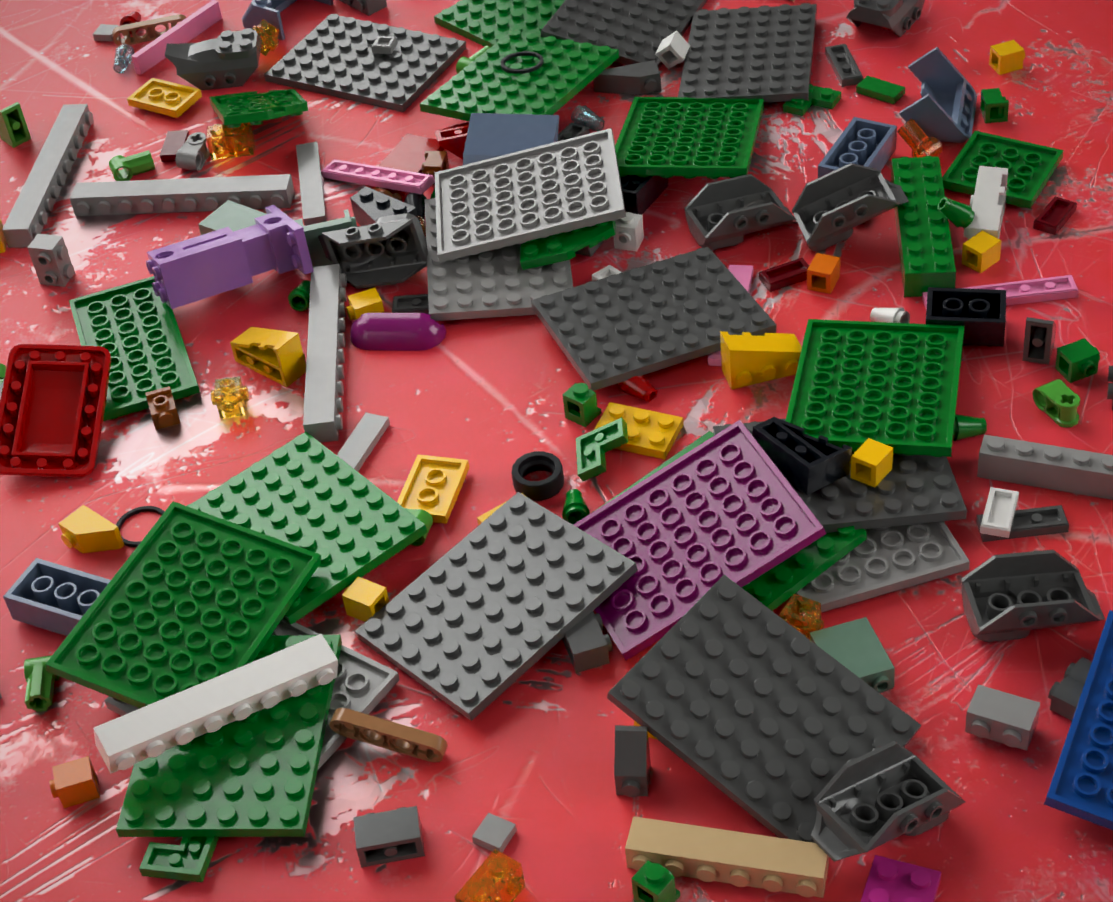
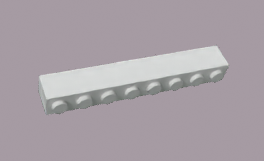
M321 633L94 727L96 747L110 774L118 770H126L139 761L149 757H157L172 747L185 745L198 736L219 730L226 724L236 720H244L252 713L264 708H272L292 696H300L306 690L330 683L338 677V659Z

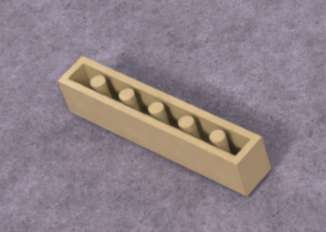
M633 816L625 846L627 868L637 871L649 860L652 863H658L667 868L674 877L684 876L697 878L705 882L730 883L737 887L763 888L770 892H789L803 897H824L829 856L816 843Z

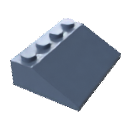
M471 113L463 153V165L558 142L559 115Z

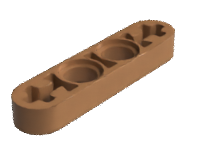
M177 14L120 25L113 29V41L119 46L152 41L169 30L168 23H171L173 28L177 25V22H181L187 17ZM157 25H164L166 29L163 32H158L155 30V27ZM139 28L146 30V34L143 36H139L135 32ZM119 33L123 34V39L120 38Z
M347 708L336 709L329 724L330 728L341 736L429 762L442 761L448 747L446 740L436 734Z

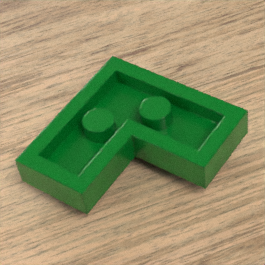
M810 84L809 100L791 99V101H786L783 104V112L804 116L812 105L833 109L841 99V92Z
M622 417L576 438L577 474L582 481L606 472L605 452L628 443L627 423Z
M183 837L180 845L149 842L139 867L141 875L203 882L219 837Z

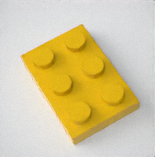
M151 78L129 96L127 101L129 106L178 118L202 97L201 89Z
M609 402L594 430L622 417L627 423L628 443L614 449L665 460L684 424L683 417Z
M418 454L397 503L407 509L425 510L432 516L433 522L447 524L470 468L469 461Z

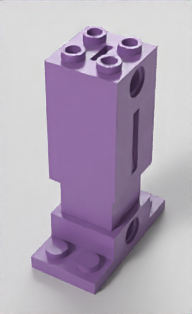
M275 205L265 207L267 215L254 218L256 225L234 232L229 227H225L147 252L149 260L146 261V265L150 275H154L155 282L152 283L155 295L160 296L162 303H166L171 309L251 284L253 283L252 276L273 269L279 274L297 268L305 275L312 273L314 270L304 229Z

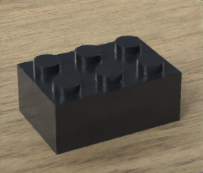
M928 287L926 324L964 326L963 346H1004L1006 290Z

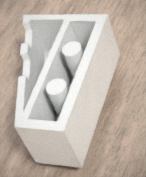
M979 166L974 195H971L970 206L975 216L971 224L964 228L963 237L969 240L979 232L984 231L999 239L1006 204L1008 168Z

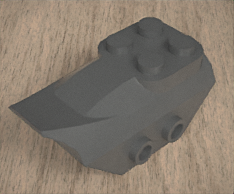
M854 0V8L846 18L857 27L862 22L889 28L898 37H901L920 18L925 0Z
M251 28L241 31L226 30L218 38L198 43H167L165 57L175 65L178 76L201 90L240 87L245 84L259 66L262 39L257 31Z
M850 163L807 183L792 212L808 247L812 251H823L830 246L847 240L853 234L854 227L909 201L901 186L886 180L880 170Z
M752 174L707 183L685 207V215L690 233L700 247H709L712 251L738 245L744 240V235L797 223L795 217L783 205L773 190Z
M410 213L378 218L374 224L322 232V235L318 236L326 258L332 261L333 264H340L341 273H346L347 283L357 289L402 283L427 266L428 250L426 238L420 221Z
M1054 550L994 555L961 578L963 608L971 632L977 639L985 642L1022 639L1027 637L1031 630L1105 619L1095 594L1086 588L1078 568Z
M892 741L882 747H875L871 752L859 758L850 759L814 799L817 816L811 838L833 861H838L853 855L866 853L903 834L907 836L922 834L945 822L949 817L950 811L959 807L965 801L911 751Z

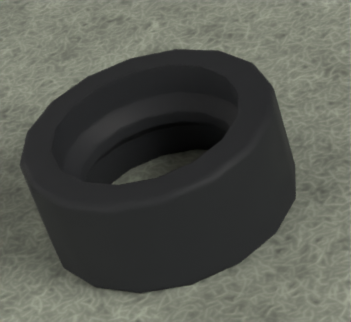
M544 451L527 453L518 458L512 466V480L516 493H523L533 501H543L552 498L563 487L564 475L560 459L551 453ZM535 471L552 473L550 477L541 481L524 479L526 475Z

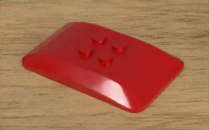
M18 344L10 350L0 399V475L85 477L93 472L99 448L110 374L111 355L108 349L100 346Z

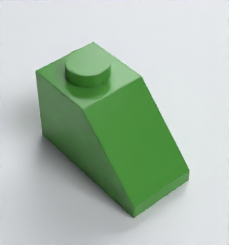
M18 102L0 110V138L13 148L31 139L20 103Z

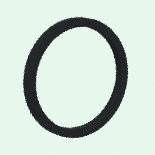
M522 51L504 57L501 60V68L508 73L523 74L539 69L544 61L539 53ZM517 56H534L540 60L537 65L527 69H510L504 65L506 61Z
M154 506L138 507L125 513L118 520L116 526H118L120 531L122 524L129 517L140 512L150 511L162 515L165 511ZM122 537L124 545L129 547H137L141 543V541H128Z

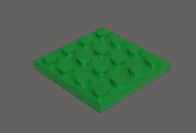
M974 131L942 177L943 187L953 192L974 195L979 166L1008 168L1006 203L1031 209L1061 162L1064 150Z

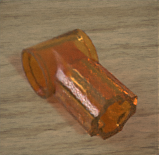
M913 119L907 121L897 131L911 147L913 158L924 156L937 157L942 153L940 141L935 137H928Z

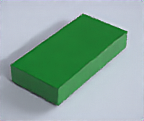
M866 76L856 86V93L895 104L905 94V87Z

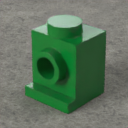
M1000 89L981 90L980 110L984 122L1008 121L1009 101L1006 100L1005 96L1002 97Z
M575 383L562 394L565 418L579 425L587 427L602 413L601 409L597 407L596 392L589 389L585 383Z
M648 860L631 878L634 902H675L681 895L680 891L675 888V877L661 864L652 863Z

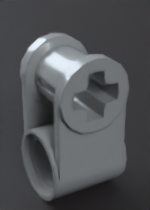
M196 132L188 136L176 154V165L178 168L197 171L202 169L204 163L211 155L210 150L206 146L207 138L204 133Z

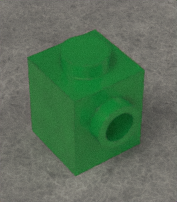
M1084 338L1057 348L1055 368L1069 383L1097 373L1100 353L1096 347H1093Z

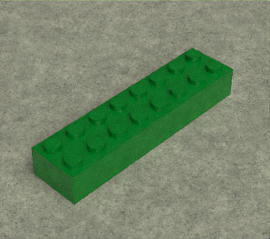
M939 157L892 158L891 183L900 185L909 201L894 208L904 297H922L923 292H928V287L955 288L956 268L949 221L937 209L939 201L945 197Z

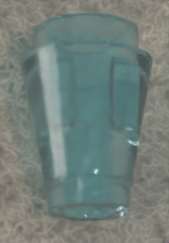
M121 44L116 48L113 69L117 73H124L132 62L131 56L134 54L132 46Z
M578 105L571 115V120L575 124L588 127L591 130L598 132L604 127L605 121L585 105Z

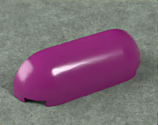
M364 313L352 323L350 339L354 346L363 350L422 351L439 345L444 340L447 331L443 324L440 325L430 318L431 315L425 313Z

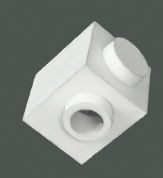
M675 31L661 41L655 55L670 69L685 60L690 45L678 31Z
M626 212V217L615 221L616 235L613 236L615 249L637 252L644 239L643 216Z

